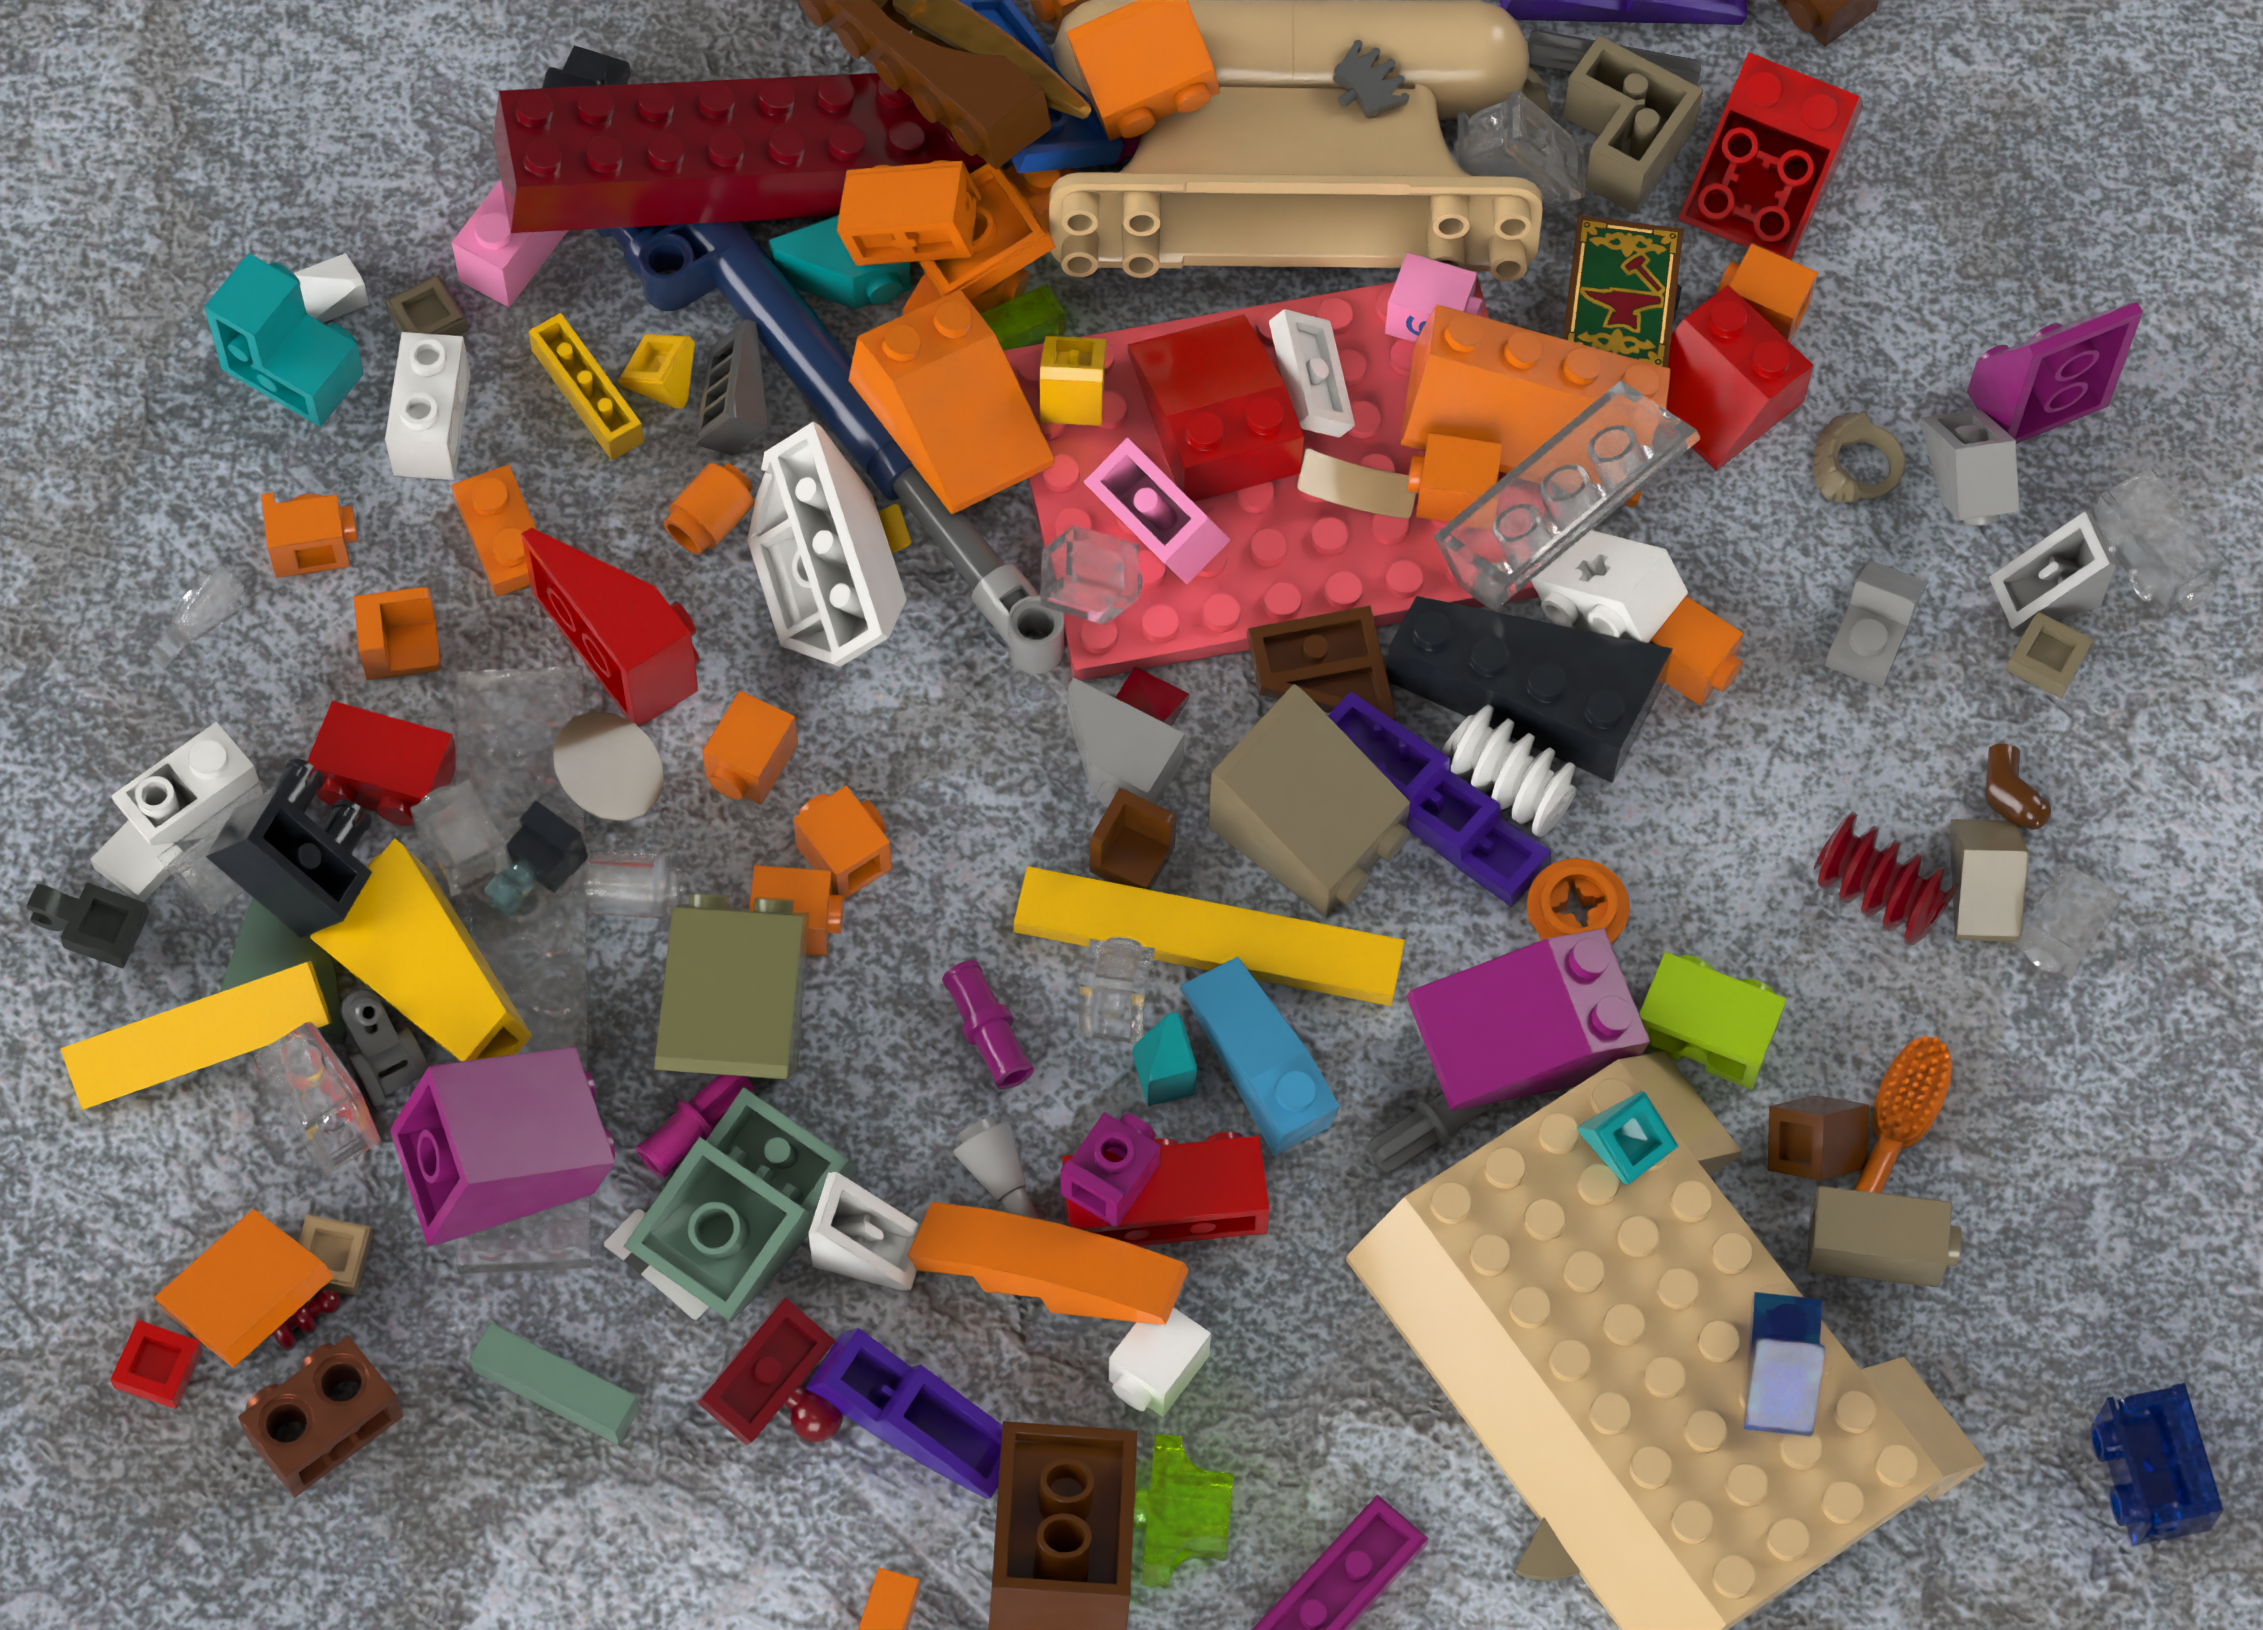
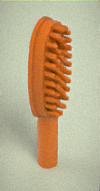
M1924 1035L1911 1041L1893 1060L1885 1074L1874 1102L1871 1121L1873 1133L1876 1135L1877 1140L1854 1190L1882 1193L1901 1149L1910 1148L1917 1144L1931 1128L1939 1114L1950 1086L1952 1059L1947 1045L1941 1042L1938 1037L1933 1038Z

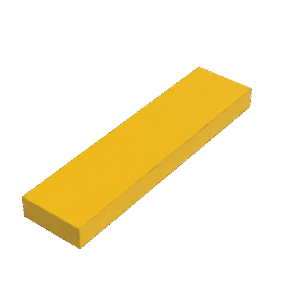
M308 961L62 1047L60 1050L81 1109L84 1110L333 1022L312 962Z

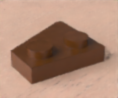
M1371 606L1248 628L1246 634L1259 695L1279 700L1295 684L1324 712L1331 713L1352 692L1394 721L1397 720Z

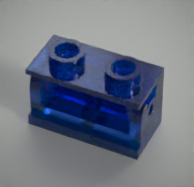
M2185 1383L2172 1385L2171 1388L2124 1397L2117 1401L2119 1409H2117L2114 1396L2108 1397L2099 1411L2095 1422L2091 1424V1440L2099 1462H2108L2114 1486H2111L2109 1490L2112 1513L2119 1526L2126 1525L2132 1546L2210 1531L2224 1509Z

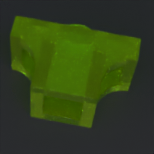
M1155 1434L1150 1489L1137 1488L1133 1529L1146 1530L1142 1585L1169 1587L1171 1578L1177 1568L1195 1558L1226 1560L1234 1473L1212 1472L1196 1466L1184 1451L1182 1436Z

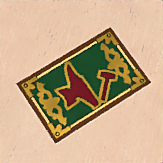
M1578 215L1562 339L1668 368L1684 229Z

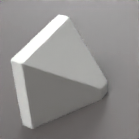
M346 253L294 273L300 281L307 314L322 323L369 305L365 284Z

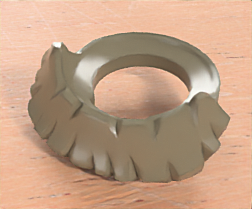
M1867 411L1853 412L1852 414L1845 413L1843 416L1834 417L1829 424H1826L1823 428L1824 433L1819 435L1818 445L1814 448L1815 458H1813L1814 467L1812 471L1816 476V485L1828 501L1833 499L1838 503H1851L1858 501L1859 498H1879L1891 492L1898 485L1905 470V456L1902 447L1889 431L1869 421ZM1855 443H1869L1876 446L1885 454L1888 460V477L1881 483L1871 485L1855 480L1839 464L1840 447H1848Z

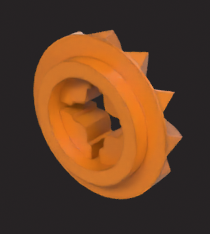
M1580 858L1561 860L1543 869L1532 882L1527 897L1528 922L1532 923L1538 932L1540 941L1604 928L1610 944L1614 945L1627 925L1630 911L1628 893L1619 877L1609 868L1598 862ZM1570 888H1572L1574 897H1578L1581 905H1592L1594 907L1588 910L1585 927H1582L1581 922H1577L1574 914H1562L1561 912L1567 909Z

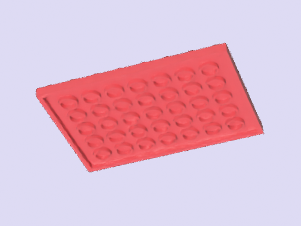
M1477 277L1474 297L1483 300L1480 316L1489 318ZM1395 282L1083 336L1081 338L1107 339L1102 426L1040 423V365L1044 343L1003 350L1055 458L1052 467L1027 478L1055 601L1064 614V640L1073 678L1082 681L1131 672L1134 667L1143 670L1249 650L1246 635L1248 628L1364 606H1371L1375 627L1401 623L1416 596L1474 608H1483L1539 597L1529 577L1553 549V544L1537 487L1533 480L1500 471L1498 473L1490 528L1416 517L1419 493H1416L1412 515L1408 519L1345 507L1299 491L1297 485L1300 474L1196 501L1194 503L1231 541L1188 584L1164 564L1084 483L1100 464L1128 437L1175 484L1131 362L1128 344L1245 314L1282 378L1269 321L1283 309L1331 322L1355 426L1340 438L1302 429L1304 434L1303 458L1305 450L1309 448L1356 465L1409 475L1412 456H1425V451L1400 445L1415 343L1385 334L1388 301Z

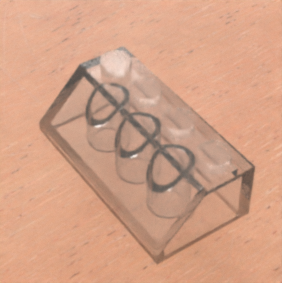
M1620 380L1434 534L1433 537L1458 586L1493 612H1496L1682 457L1701 438L1695 428Z

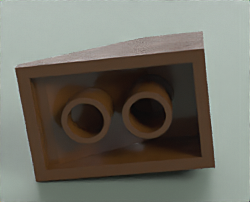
M1003 1421L988 1630H1127L1131 1593L1138 1430Z

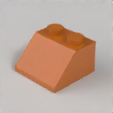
M1137 0L1066 31L1081 81L1109 142L1121 136L1133 138L1142 135L1154 126L1155 121L1176 112H1194L1205 106L1212 96L1221 93L1215 68L1188 0Z

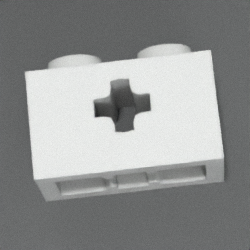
M1574 525L1568 529L1529 577L1542 601L1541 608L1543 612L1554 623L1566 627L1575 626L1600 634L1648 643L1688 594L1666 549Z

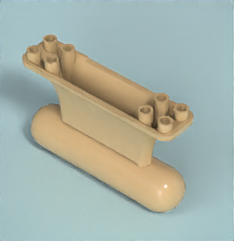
M1090 0L1080 4L1062 20L1052 52L1055 64L1064 78L1084 93L1089 100L1090 98L1081 81L1066 31L1137 0ZM1188 0L1215 68L1221 93L1212 96L1205 106L1194 112H1176L1155 121L1154 126L1142 134L1136 153L1122 171L1118 173L1079 172L1067 174L1059 178L1052 185L1049 195V234L1056 248L1051 250V254L1057 261L1061 262L1063 271L1073 277L1089 276L1097 268H1123L1128 275L1136 278L1152 276L1159 268L1182 269L1183 266L1401 268L1406 253L1409 252L1469 271L1491 272V275L1500 281H1515L1525 275L1527 266L1535 259L1538 252L1543 211L1541 192L1533 182L1525 178L1471 176L1457 165L1450 154L1442 135L1439 120H1479L1501 113L1518 98L1527 78L1530 62L1528 44L1518 21L1503 8L1481 0ZM1360 40L1363 44L1361 51L1357 54V58L1372 52L1373 48L1380 49L1379 58L1377 61H1374L1372 67L1386 63L1389 59L1395 60V68L1393 72L1387 75L1385 80L1396 78L1398 75L1404 76L1403 86L1397 88L1392 95L1401 96L1402 93L1409 94V100L1405 106L1381 112L1373 118H1366L1356 100L1346 107L1340 105L1338 97L1345 93L1346 90L1333 81V73L1335 67L1342 63L1354 41Z

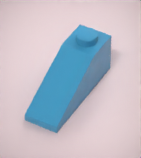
M1238 957L1181 985V992L1274 1156L1331 1127L1340 1108L1336 1098L1308 1049Z

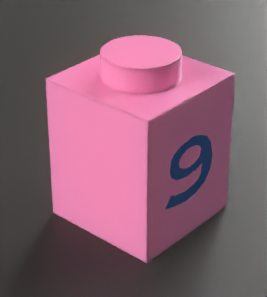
M1407 252L1388 301L1385 334L1415 343L1436 304L1480 316L1483 300L1474 297L1477 273Z

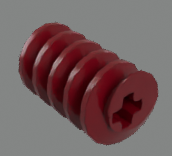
M1852 811L1837 826L1817 858L1814 870L1821 866L1817 880L1818 886L1822 889H1829L1842 880L1839 897L1844 903H1851L1864 893L1861 914L1866 917H1872L1886 907L1882 922L1883 928L1888 931H1894L1907 921L1904 939L1909 945H1915L1932 930L1948 906L1959 884L1954 885L1946 892L1941 890L1940 887L1945 871L1941 867L1935 869L1925 878L1919 876L1923 858L1919 853H1916L1903 864L1897 862L1901 842L1897 839L1882 850L1877 849L1875 845L1880 828L1875 825L1859 837L1855 835L1854 829L1858 814Z

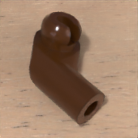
M2004 743L1992 745L1988 750L1985 796L1988 805L2007 821L2016 824L2018 827H2027L2031 830L2040 829L2050 819L2051 805L2046 798L2040 796L2036 789L2019 778V748Z

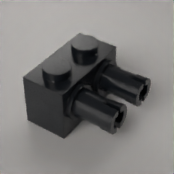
M291 759L287 762L283 774L271 793L234 809L205 857L302 938L343 922L372 874L371 870L352 855L363 834L371 826L372 818L365 811L360 813L357 820L354 821L361 807L352 801L343 799L335 802L332 812L322 828L304 813L316 793L323 787L325 778L318 770L312 774L308 781L306 778L314 766L302 759Z

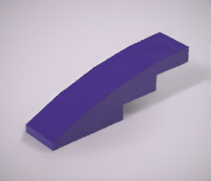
M1352 692L1328 715L1410 801L1407 828L1457 869L1507 905L1513 907L1530 888L1536 876L1543 869L1551 865V851L1501 818L1500 804L1451 772L1450 758Z

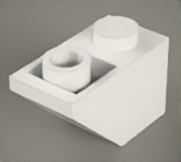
M215 722L111 796L119 809L146 841L153 846L214 836L223 829L236 807L264 795L254 765L221 726Z

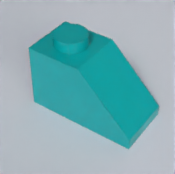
M839 216L769 240L771 259L795 289L855 310L870 304H886L896 299L901 293L911 290L910 262L856 266L837 232Z

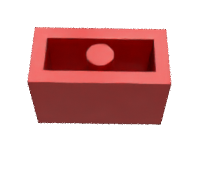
M333 700L307 762L314 766L308 778L310 779L312 774L318 770L325 778L323 787L316 795L326 804L333 806L338 800H349L361 808L377 812L383 819L393 824L410 826L415 822L432 828L459 763L451 733Z

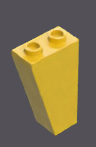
M394 838L381 854L374 857L367 865L372 874L344 921L317 931L310 938L340 965L459 1062L518 1054L532 1037L531 1032L431 871L403 844Z

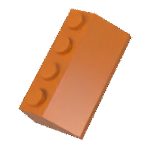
M1436 304L1414 344L1400 445L1426 451L1428 433L1501 443L1503 446L1499 466L1500 472L1635 508L1639 502L1665 421L1670 368Z

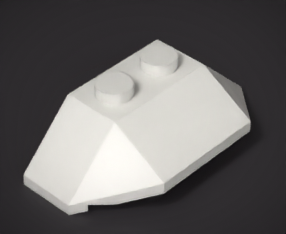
M812 422L764 452L761 470L765 471L755 498L747 542L780 646L841 667L890 637L907 598L872 493L819 424Z

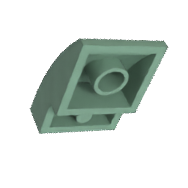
M743 1087L705 1141L699 1137L623 1247L732 1322L774 1278L808 1237L828 1173L838 1172L851 1180L859 1167Z

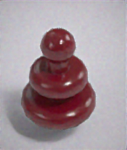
M322 1290L316 1299L306 1302L270 1336L274 1335L277 1343L283 1350H293L296 1346V1339L292 1330L299 1327L303 1333L312 1334L317 1326L314 1318L322 1313L331 1314L336 1312L341 1304L340 1295L335 1290Z

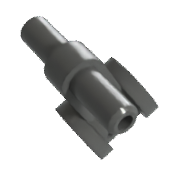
M356 989L347 993L341 1001L340 1014L358 1049L357 1052L347 1056L361 1089L371 1106L375 1109L386 1103V1095L415 1080L420 1082L429 1065L409 1028L406 1026L395 1031L381 1001L374 993L363 989ZM375 1024V1028L372 1032L367 1033L365 1031V1025L370 1026ZM400 1061H402L400 1064H398V1065H396V1066H394V1067L388 1069L387 1071H385V1072L379 1074V1072H381V1071H383V1070H385V1069H387V1068H389V1067H391V1066H393V1065L399 1063Z

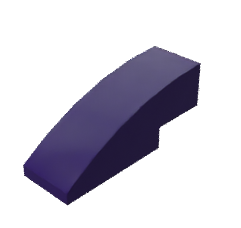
M860 1328L839 1335L806 1386V1389L828 1400L844 1416L913 1460L985 1499L992 1498L998 1488L1002 1424L921 1364L913 1367L909 1366Z

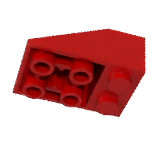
M1748 52L1678 220L1748 249L1752 243L1792 260L1841 161L1864 107L1861 97Z

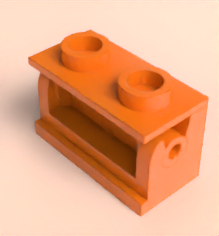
M938 160L928 164L878 165L873 168L847 170L837 232L856 266L972 257L976 202H981V195L963 161L950 162Z

